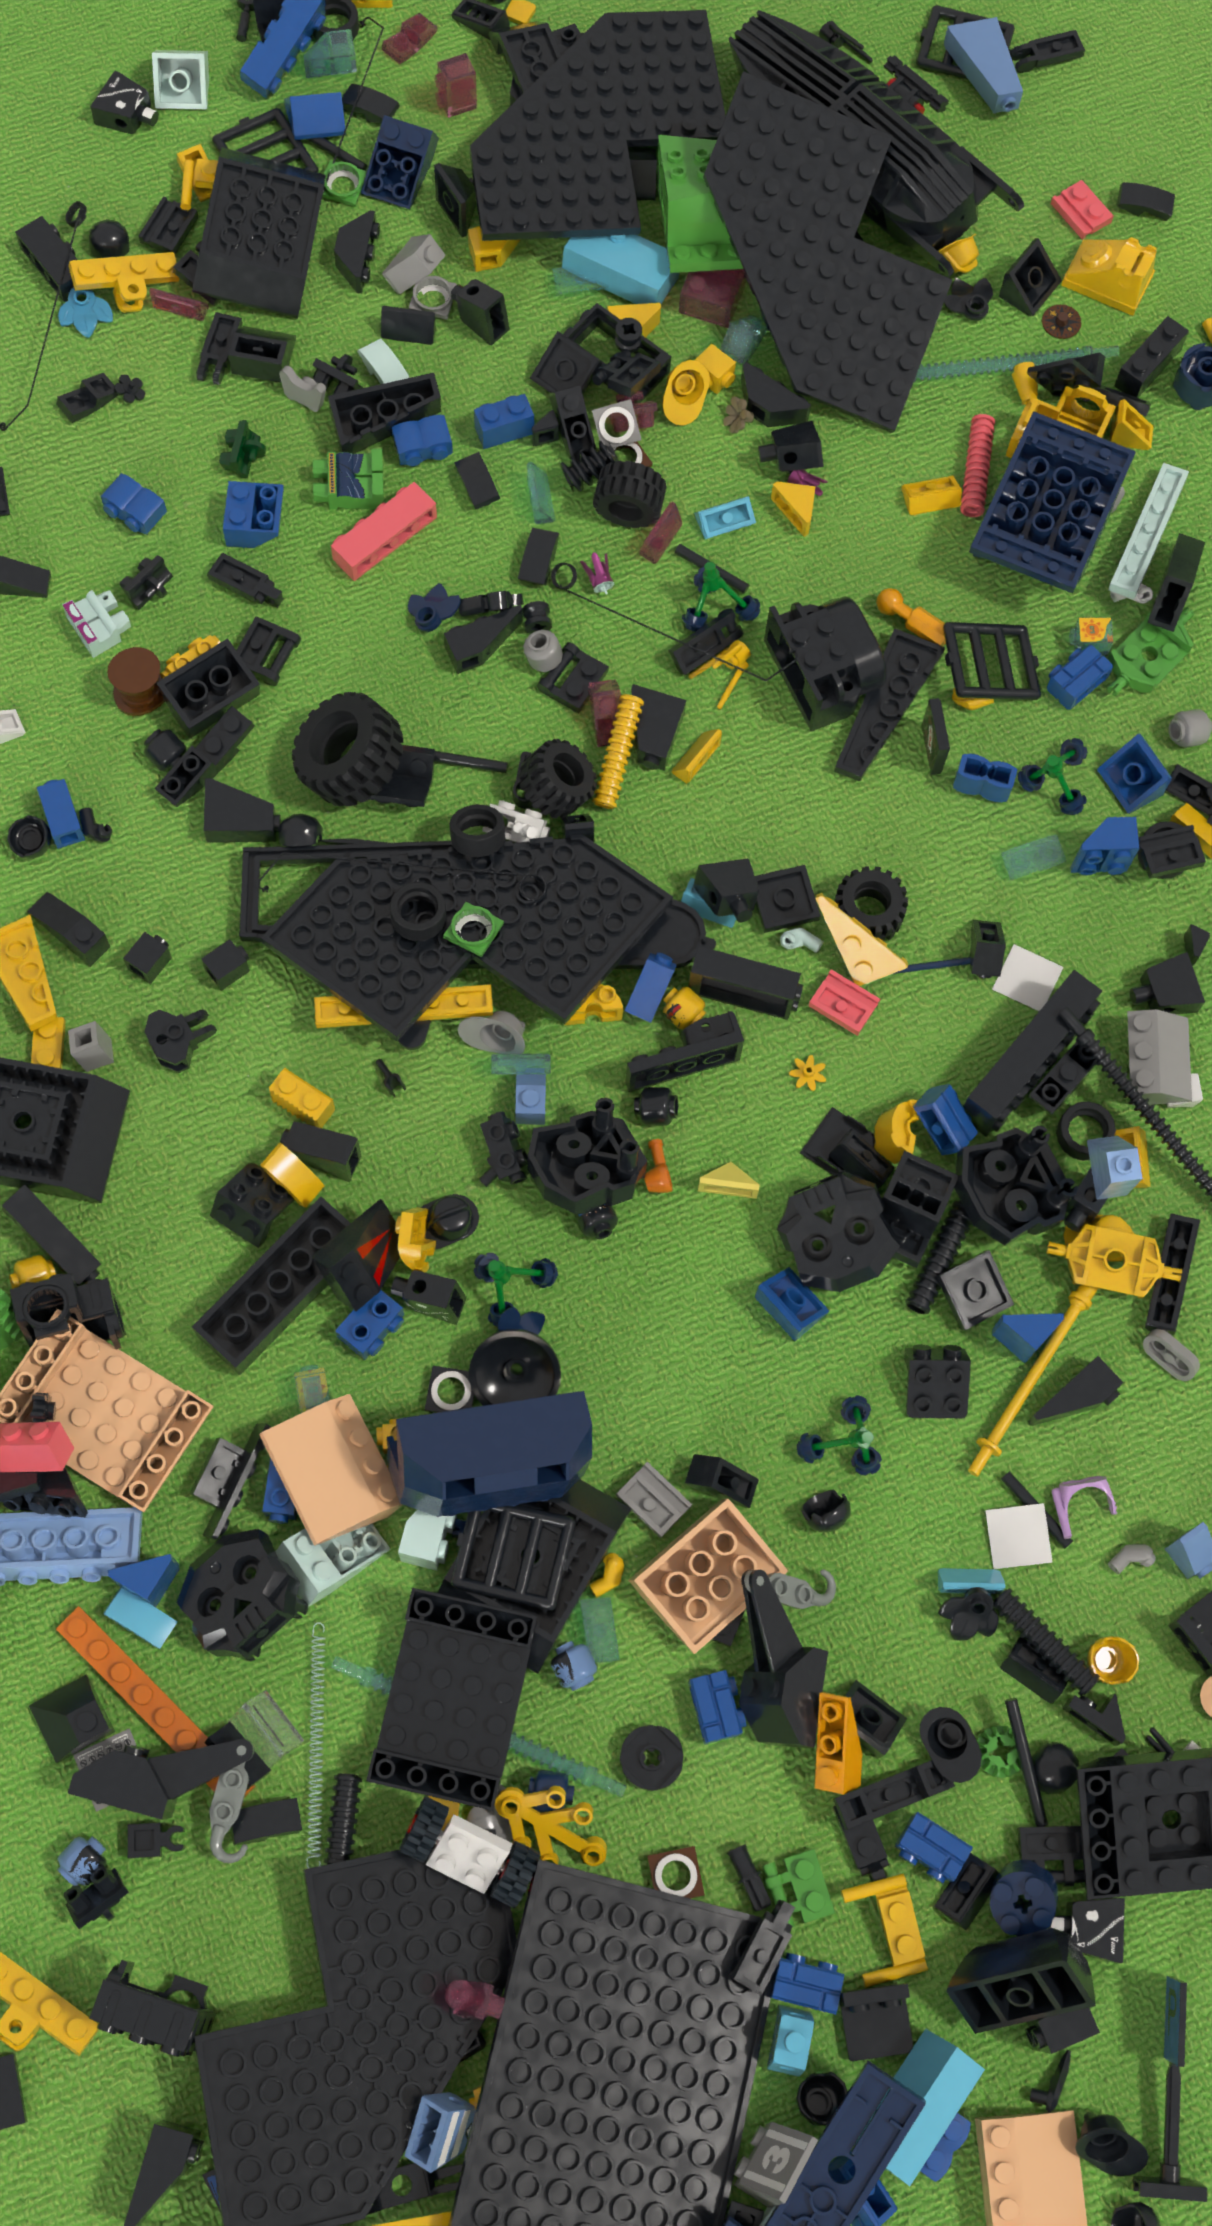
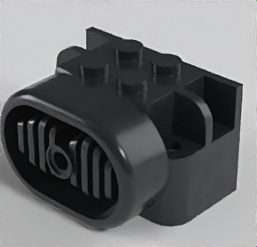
M844 596L820 606L811 604L802 606L799 602H795L791 605L789 612L779 615L775 606L769 607L764 642L779 670L796 658L795 653H788L790 651L789 647L796 649L798 654L797 660L780 673L811 732L853 715L859 696L879 689L885 684L887 677L886 665L879 643L859 606L850 597Z

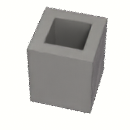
M96 1021L68 1030L70 1054L86 1072L114 1063L111 1038Z

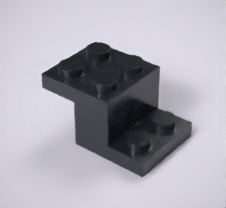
M904 1151L882 1197L885 1205L882 1214L901 1242L893 1258L917 1268L929 1240L943 1215L957 1183L958 1175Z

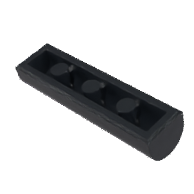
M1170 1214L1161 1253V1263H1164V1266L1182 1269V1274L1179 1275L1181 1280L1178 1282L1163 1277L1156 1280L1145 1328L1150 1332L1154 1329H1161L1171 1335H1175L1199 1229V1219Z

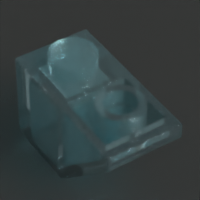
M351 29L325 32L303 56L306 78L357 72Z
M749 315L747 318L743 317L730 322L720 350L734 361L744 364L750 361L768 329L761 325L762 321Z

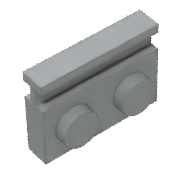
M648 1462L616 1493V1496L626 1506L631 1508V1511L659 1538H662L692 1506Z

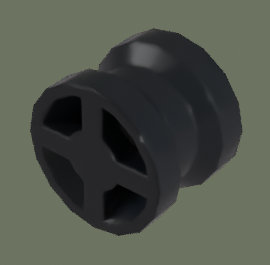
M621 319L616 325L615 345L621 352L625 349L630 353L636 352L641 346L642 326L636 319Z
M535 601L524 605L523 616L526 618L524 626L527 633L531 634L538 630H551L552 620L548 617L550 613L548 603Z

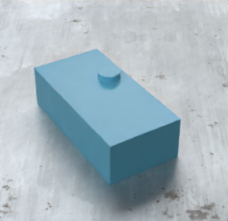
M638 235L571 237L564 246L563 271L634 304H662L679 278V273H670L667 249Z
M926 2028L894 2076V2079L926 2100L924 2108L886 2167V2170L908 2186H911L985 2070L958 2047Z

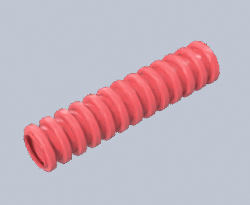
M987 414L975 415L971 420L970 440L968 442L969 447L967 450L961 499L962 505L960 507L961 513L968 517H979L985 512L984 506L987 496L991 448L993 446L992 441L995 430V419Z

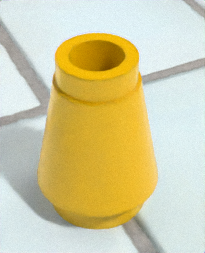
M1023 362L1013 368L1012 378L1023 405H1026L1031 397L1038 399V383L1027 374L1028 368L1035 366L1033 362Z

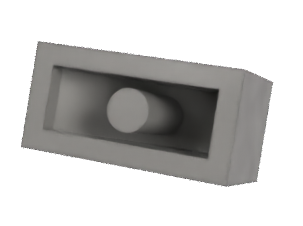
M430 234L414 236L410 238L382 272V275L397 294H401L431 274L445 257V254Z

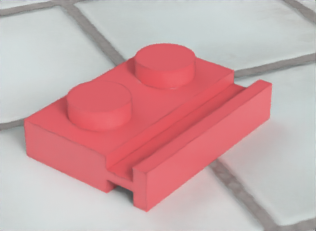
M1083 180L1063 190L1060 195L1053 196L1050 203L1082 240L1086 238V235L1093 234L1112 223L1114 217Z
M831 969L808 1006L858 1036L881 999Z

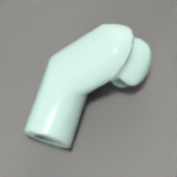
M803 928L786 931L780 937V943L786 949L805 946L815 953L819 951L824 942Z

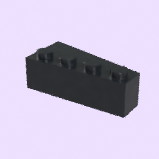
M434 373L328 396L330 414L340 451L356 454L392 436V427L394 425L407 421H419L441 412V396Z

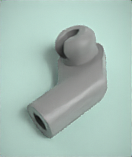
M1128 1544L1108 1562V1566L1115 1573L1120 1574L1130 1562H1140L1141 1565L1149 1567L1154 1564L1156 1556L1153 1553V1549L1146 1544Z

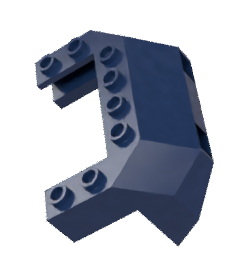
M584 1391L396 1419L397 1440L394 1441L393 1436L387 1437L388 1469L400 1504L436 1517L454 1516L459 1513L485 1511L491 1508L516 1506L522 1503L560 1498L585 1474L592 1459V1421Z

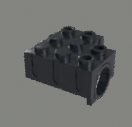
M71 1273L56 1274L47 1280L36 1283L26 1282L17 1288L10 1289L16 1322L30 1348L36 1339L39 1340L70 1331L68 1325L70 1317L82 1323L87 1330L103 1340H111L115 1349L121 1348L120 1339L124 1338L126 1331L119 1302L108 1278L103 1280L93 1279L84 1285L77 1286ZM57 1309L62 1311L57 1318L48 1322Z
M121 1960L120 1964L115 1965L111 1969L108 1977L103 1979L89 2019L98 2022L97 2029L111 2034H123L125 2031L130 2033L128 2040L146 2046L148 2044L161 2045L160 2051L177 2057L179 2055L192 2056L193 2051L196 2052L194 2036L210 2033L217 2014L215 2010L207 2008L205 1996L209 1986L175 1975L171 1987L165 1992L149 1990L129 1982L135 1962ZM180 1990L189 1991L196 1996L200 2009L190 2008L170 2001L168 1998Z

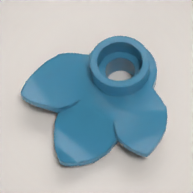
M73 287L69 292L68 301L60 307L58 313L59 322L62 327L74 323L76 329L86 338H90L93 334L97 320L105 323L113 322V314L106 300L95 297L92 289L75 291ZM83 294L87 298L84 301H78L77 297Z

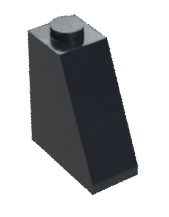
M633 684L631 695L637 696L644 701V705L640 706L642 713L638 715L639 723L635 725L638 728L634 732L638 763L643 764L648 769H661L665 771L685 714L686 700Z
M205 778L204 834L207 843L276 842V832H279L281 815L275 813L274 804L214 779Z
M295 1121L290 1129H285L280 1143L295 1154L305 1165L347 1182L351 1181L361 1159L358 1138Z

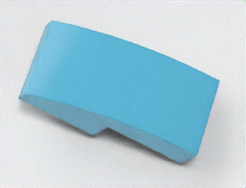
M120 1587L103 1613L157 1649L162 1647L177 1624L176 1620L123 1587Z

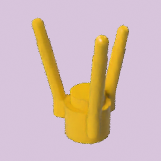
M735 640L715 657L746 670L749 667L746 660L751 656V652L742 641ZM712 658L690 673L688 677L693 679L711 666L713 669H716L724 662ZM724 663L725 666L728 667L729 669H734V668H735V667H733V666H731V665H728V664ZM737 669L723 693L717 709L723 707L744 671Z

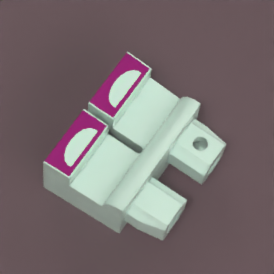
M91 590L87 593L86 598L76 603L70 600L62 604L68 621L93 658L121 642L120 634L131 627L130 620L123 610L111 617L107 613L118 607L117 601L110 590L97 596Z

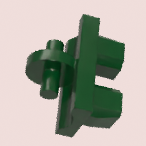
M247 420L239 421L237 429L226 431V444L229 448H232V451L221 453L219 463L224 470L235 471L240 478H248L251 463H254L256 458L265 456L266 446L260 442L261 437L249 429Z

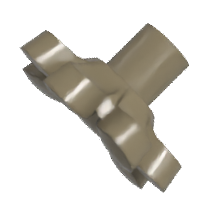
M735 396L731 398V405L726 407V413L729 416L723 420L724 426H730V433H738L739 430L744 429L745 422L751 423L754 419L753 412L746 410L747 401Z

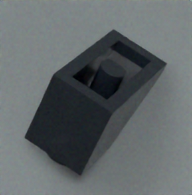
M972 920L970 945L971 974H976L981 978L1000 977L1006 948L1002 925L1000 922Z
M694 1454L685 1484L703 1494L718 1499L729 1498L733 1504L750 1508L759 1479L721 1457Z

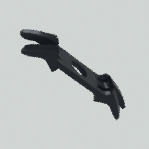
M416 2163L395 2168L367 2215L424 2197L457 2190L458 2182L435 2186L434 2181L461 2172L463 2164L438 2168L431 2173ZM403 2174L410 2178L412 2188L407 2195L399 2196L393 2191L392 2182L396 2176Z

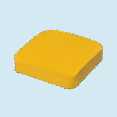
M511 0L505 11L509 21L521 25L529 23L536 12V6L526 0Z

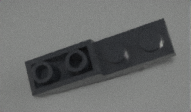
M231 706L196 748L191 745L155 787V790L174 806H180L205 786V778L213 779L240 751L237 748L238 745L255 725Z

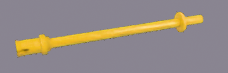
M1080 1284L1076 1291L1070 1293L1068 1297L1070 1306L1064 1314V1320L1049 1338L988 1438L979 1437L976 1441L981 1449L968 1469L970 1474L978 1477L991 1455L999 1457L1002 1454L1001 1449L997 1445L1079 1313L1090 1309L1092 1305L1091 1300L1098 1288Z

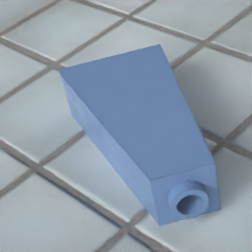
M997 17L949 25L946 31L944 47L993 113L1009 112L1018 109L1023 89Z

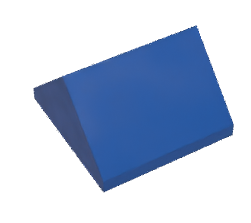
M341 92L284 98V105L294 140L343 136L345 120Z
M1137 734L1097 768L1128 814L1163 796L1172 780L1170 774L1141 734Z
M790 1267L762 1282L755 1294L756 1300L794 1342L829 1312L807 1286L802 1285L801 1279Z
M1064 1314L1002 1315L993 1327L992 1335L1023 1363H1026L1064 1320Z
M171 1554L107 1571L108 1576L118 1586L127 1589L154 1607H157L180 1568L179 1563Z

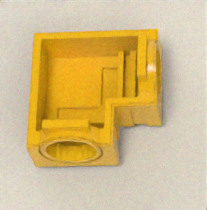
M1081 385L1075 389L1066 386L1057 406L1031 397L1020 416L1005 456L1012 458L1033 411L1103 438L1116 406L1108 404L1106 395ZM1075 398L1090 399L1099 406L1100 410L1090 411L1077 403Z

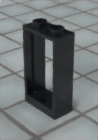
M596 303L590 310H585L579 321L573 327H569L564 332V335L580 345L598 327L615 339L616 325L620 319ZM643 335L641 336L640 348L633 353L637 354L639 352L661 362L660 372L631 398L621 395L626 400L631 399L632 404L636 407L670 373L671 355Z
M698 946L688 987L700 997L788 1020L790 1011H797L804 985L798 983L801 973Z

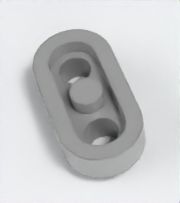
M1154 1329L1144 1339L1143 1348L1145 1352L1176 1379L1189 1381L1199 1371L1200 1363L1198 1358L1168 1332Z

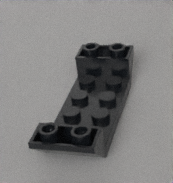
M535 21L492 30L488 34L496 54L505 55L521 95L562 56L549 24L546 22Z

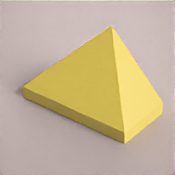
M729 1162L700 1177L698 1192L757 1199L760 1185L735 1164Z

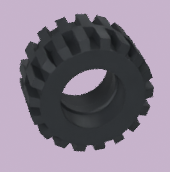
M632 461L610 462L602 467L599 474L593 506L604 519L616 525L632 528L649 527V525H654L660 518L667 489L666 481L661 478L658 472L653 471L654 469L641 463Z
M560 739L548 740L524 760L519 768L521 772L518 773V778L522 781L520 787L521 790L525 791L524 796L527 801L530 800L532 806L535 809H540L541 813L545 816L550 814L551 818H558L559 816L560 818H565L571 815L593 796V791L597 786L594 781L597 779L596 773L592 771L594 767L587 760V755L584 752L581 753L579 747L575 744L572 746L569 741L563 740L561 742Z
M869 866L862 867L861 872L855 869L851 871L850 877L846 875L842 883L839 884L834 901L838 904V908L848 916L854 917L867 927L874 937L880 938L883 941L885 937L890 940L894 937L895 932L898 933L904 920L908 906V897H905L907 890L905 886L900 887L901 880L898 877L893 879L891 877L892 872L889 870L883 873L880 871L881 867L876 866L874 870H870ZM861 897H873L883 904L886 911L880 915H867L857 908L854 901Z

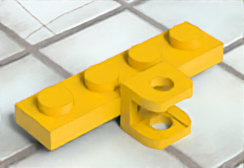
M174 252L73 260L69 262L68 266L75 291L114 287L113 294L117 307L123 313L142 310L143 300H145L147 295L146 284L179 282L180 279L173 273V267L177 263ZM134 301V304L129 305L126 302Z
M0 1952V1998L10 2005L0 2019V2040L18 2052L30 2043L40 2027L76 2055L80 2056L98 2032V2023L89 2019L90 2017ZM14 2027L21 2029L18 2033H12L10 2030Z

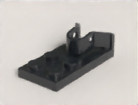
M728 1011V1013L714 1017L702 1018L689 1025L680 1034L684 1047L676 1049L675 1046H670L660 1050L659 1054L648 1057V1055L643 1054L632 1058L631 1062L627 1063L625 1083L628 1092L740 1061L744 1038L735 1014L732 1011Z

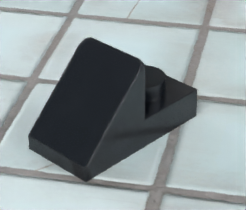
M1115 1693L1106 1699L1099 1712L1095 1710L1097 1705L1083 1695L1079 1698L1075 1695L1067 1700L1062 1708L1114 1746L1124 1742L1126 1738Z

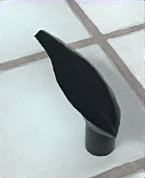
M1066 2050L1061 2058L1055 2074L1050 2079L1049 2090L1044 2091L1035 2088L1031 2090L1030 2102L1046 2105V2110L1049 2113L1056 2108L1064 2088L1070 2066V2050Z

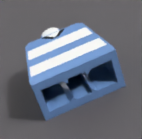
M450 2092L422 2096L405 2157L431 2173L460 2155L466 2147L476 2112L475 2106Z

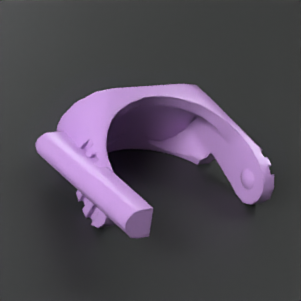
M1105 1476L1064 1481L1059 1484L1058 1488L1052 1489L1051 1493L1064 1539L1072 1537L1068 1520V1503L1072 1495L1082 1488L1096 1487L1104 1491L1107 1495L1111 1514H1117L1116 1502Z

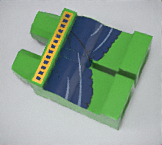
M371 449V453L363 454L327 452V459L313 460V479L328 478V483H313L314 501L329 502V509H337V507L345 509H376L380 504L384 503L382 449Z

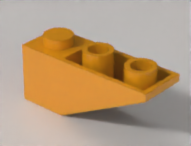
M820 1692L814 1788L844 1795L861 1786L862 1750L851 1697Z

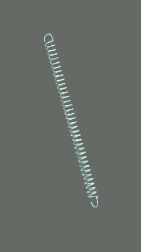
M320 1622L314 1624L312 1637L318 1639H314L311 1641L314 1644H318L311 1647L314 1650H318L311 1653L314 1656H318L311 1659L313 1662L318 1663H314L311 1665L313 1668H317L312 1670L311 1673L317 1675L311 1677L312 1680H316L315 1682L311 1683L312 1686H316L315 1688L311 1689L312 1692H315V1694L311 1695V1698H314L316 1700H312L310 1703L317 1706H312L310 1709L318 1712H313L310 1715L312 1717L318 1718H313L310 1720V1722L316 1723L310 1726L311 1729H315L314 1731L310 1732L311 1735L315 1736L311 1737L310 1741L316 1743H312L309 1745L310 1747L317 1748L309 1751L312 1754H317L309 1757L311 1760H316L314 1762L309 1763L310 1766L315 1767L309 1769V1771L316 1773L309 1775V1778L318 1780L309 1781V1784L316 1786L309 1788L310 1791H314L315 1793H310L308 1795L309 1797L316 1798L311 1799L308 1802L311 1804H317L308 1807L310 1810H315L313 1812L308 1813L309 1816L315 1817L308 1819V1821L317 1824H311L308 1826V1828L316 1830L309 1831L308 1834L314 1835L315 1837H310L307 1839L308 1841L317 1843H311L307 1845L310 1848H316L307 1851V1853L315 1855L309 1856L308 1858L321 1856V1854L311 1852L321 1850L320 1847L310 1846L321 1843V1841L310 1840L313 1838L321 1837V1835L312 1834L311 1832H317L322 1830L320 1828L310 1827L322 1824L321 1822L310 1821L313 1819L322 1818V1816L312 1815V1813L322 1812V1810L311 1808L321 1806L322 1804L310 1802L322 1799V1797L311 1795L322 1793V1791L312 1790V1788L323 1786L321 1784L311 1783L323 1780L322 1778L311 1777L314 1775L323 1774L322 1772L311 1771L313 1769L323 1768V1766L312 1765V1763L323 1762V1760L312 1758L316 1756H322L323 1754L311 1752L323 1749V1747L311 1746L314 1744L323 1743V1741H317L312 1739L323 1737V1735L313 1734V1732L324 1730L312 1727L324 1724L321 1722L312 1721L324 1718L322 1716L312 1715L315 1713L324 1712L323 1710L312 1709L315 1707L324 1706V1704L312 1703L314 1701L324 1700V1698L313 1697L314 1695L324 1694V1692L313 1691V1689L324 1688V1686L314 1685L313 1683L325 1681L313 1678L325 1675L313 1672L325 1669L322 1667L313 1666L316 1664L325 1663L323 1661L313 1660L316 1658L325 1657L323 1655L313 1654L316 1652L325 1651L324 1649L313 1648L316 1646L326 1645L324 1643L313 1642L316 1640L326 1639L325 1637L313 1636L314 1627L317 1624H321L323 1626V1632L325 1631L324 1625Z

